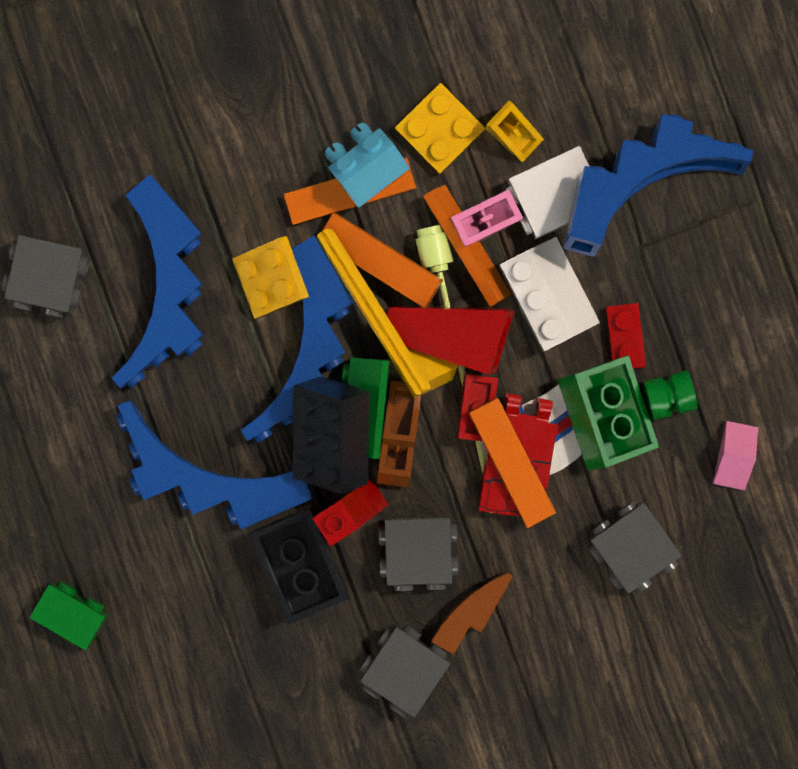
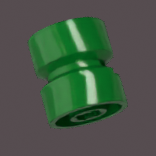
M688 370L669 374L667 380H664L662 377H656L642 381L652 421L671 417L672 411L683 414L698 409L693 383Z

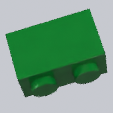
M60 581L59 584L55 582L49 584L31 614L30 619L86 651L91 647L109 615L103 611L105 606L91 597H88L87 600L75 594L77 589L64 581Z

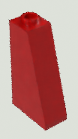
M394 306L385 311V314L407 348L488 375L497 371L515 310L504 308H423L422 306Z
M370 478L367 485L350 491L319 511L312 519L331 547L360 528L389 504L372 478Z

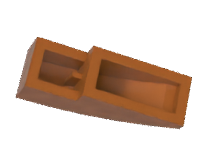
M391 380L377 483L409 488L421 395L413 398L405 383Z
M505 571L470 592L442 621L432 636L431 642L454 655L469 627L482 632L513 575Z

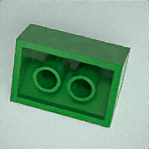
M629 355L557 379L587 471L607 468L659 448Z
M350 358V364H344L342 383H348V385L370 391L368 458L380 459L390 361Z

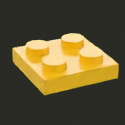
M440 83L395 127V130L440 175L486 128Z
M287 236L277 238L232 258L254 319L309 297Z

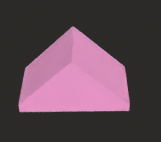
M510 190L504 191L451 217L464 247L489 238L523 219Z
M726 421L712 484L740 490L746 489L756 461L758 427Z

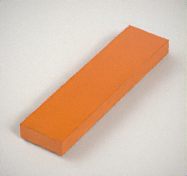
M407 157L404 158V160L406 161V163H407L408 166L410 167L409 162H408V158H407ZM411 168L365 204L415 190L416 185ZM337 179L284 194L293 226L358 207L344 191Z
M446 185L425 194V201L488 305L491 307L512 295L480 241L464 247L451 220V217L462 211Z
M338 213L331 215L323 230L332 229L355 265L423 308L428 307L443 281L441 278Z
M496 397L469 411L468 414L525 526L529 528L556 514L499 399Z

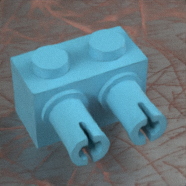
M366 123L357 125L361 130L360 132L355 127L351 130L350 136L358 145L349 152L338 142L332 144L335 149L334 152L330 147L325 151V157L332 163L328 167L358 208L410 169L394 143L380 128L372 132Z

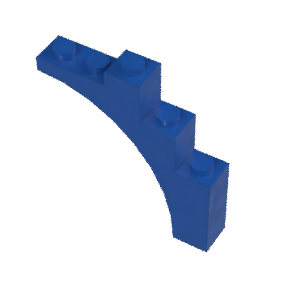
M662 114L654 127L651 147L638 140H623L616 153L612 173L599 166L584 167L578 178L563 249L595 257L603 243L608 224L613 215L630 197L647 185L671 175L691 171H723L743 175L752 161L753 150L744 148L739 143L717 141L705 134H691L693 122L684 120L679 115Z
M151 174L127 193L126 197L140 215L151 240L156 263V295L152 316L143 339L129 361L112 377L119 388H125L128 385L132 389L146 377L143 372L153 364L157 368L170 357V354L167 352L170 348L178 356L186 353L189 357L203 345L200 339L205 336L180 307L183 303L187 306L191 305L202 295L200 289L204 284L181 259L180 255L185 253L188 256L202 244L199 239L204 235Z
M315 236L292 248L309 295L308 298L303 299L304 329L300 352L293 372L279 396L262 415L241 429L247 441L254 438L259 443L274 434L271 428L280 422L285 427L293 423L294 385L317 377H323L319 369L325 367L328 372L344 362L341 356L345 355L346 351L327 320L333 317L336 322L352 312L349 307L355 303Z
M127 401L118 405L120 413L116 414L118 423L123 432L128 430L133 441L129 443L130 451L135 461L141 460L143 465L131 470L133 477L129 478L135 495H142L143 500L180 485L182 491L178 493V497L185 511L190 509L193 515L228 500L231 506L226 507L232 524H239L240 529H243L314 498L308 483L293 479V471L278 476L242 478L225 476L204 470L181 458L162 443L145 423L134 401Z

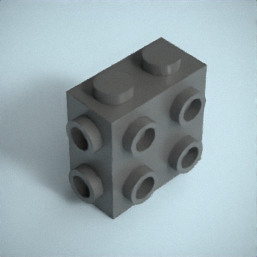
M19 235L17 242L13 241L11 244L9 260H12L13 263L10 273L5 274L2 283V291L6 292L5 299L13 300L12 307L31 311L32 305L45 307L44 314L63 318L64 312L73 314L74 307L79 308L83 290L79 289L81 276L85 277L89 268L90 258L85 257L87 251Z
M633 500L618 511L620 517L609 523L606 519L591 530L594 535L589 540L593 546L588 548L599 564L605 561L612 572L607 576L616 589L619 591L624 588L628 594L633 590L638 594L652 584L650 578L659 572L665 575L679 565L676 560L682 556L645 503L640 502L636 505Z
M450 517L385 519V526H379V545H386V558L380 559L381 578H387V586L394 585V591L413 590V585L426 584V590L446 589V584L452 583V576H458V556H451V543H457V524H450Z
M407 624L403 628L396 625L393 631L387 628L377 642L381 649L375 658L369 654L359 671L363 673L360 682L365 684L362 689L376 699L383 696L391 702L389 707L402 717H406L409 714L415 718L451 662L446 657L449 652L434 643L430 646L419 639L422 634Z

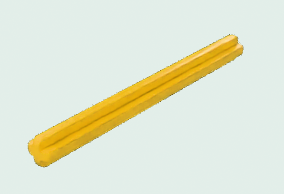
M332 229L323 230L316 236V240L413 395H423L430 389V384L335 232Z

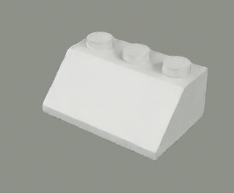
M557 237L499 265L542 352L600 323Z

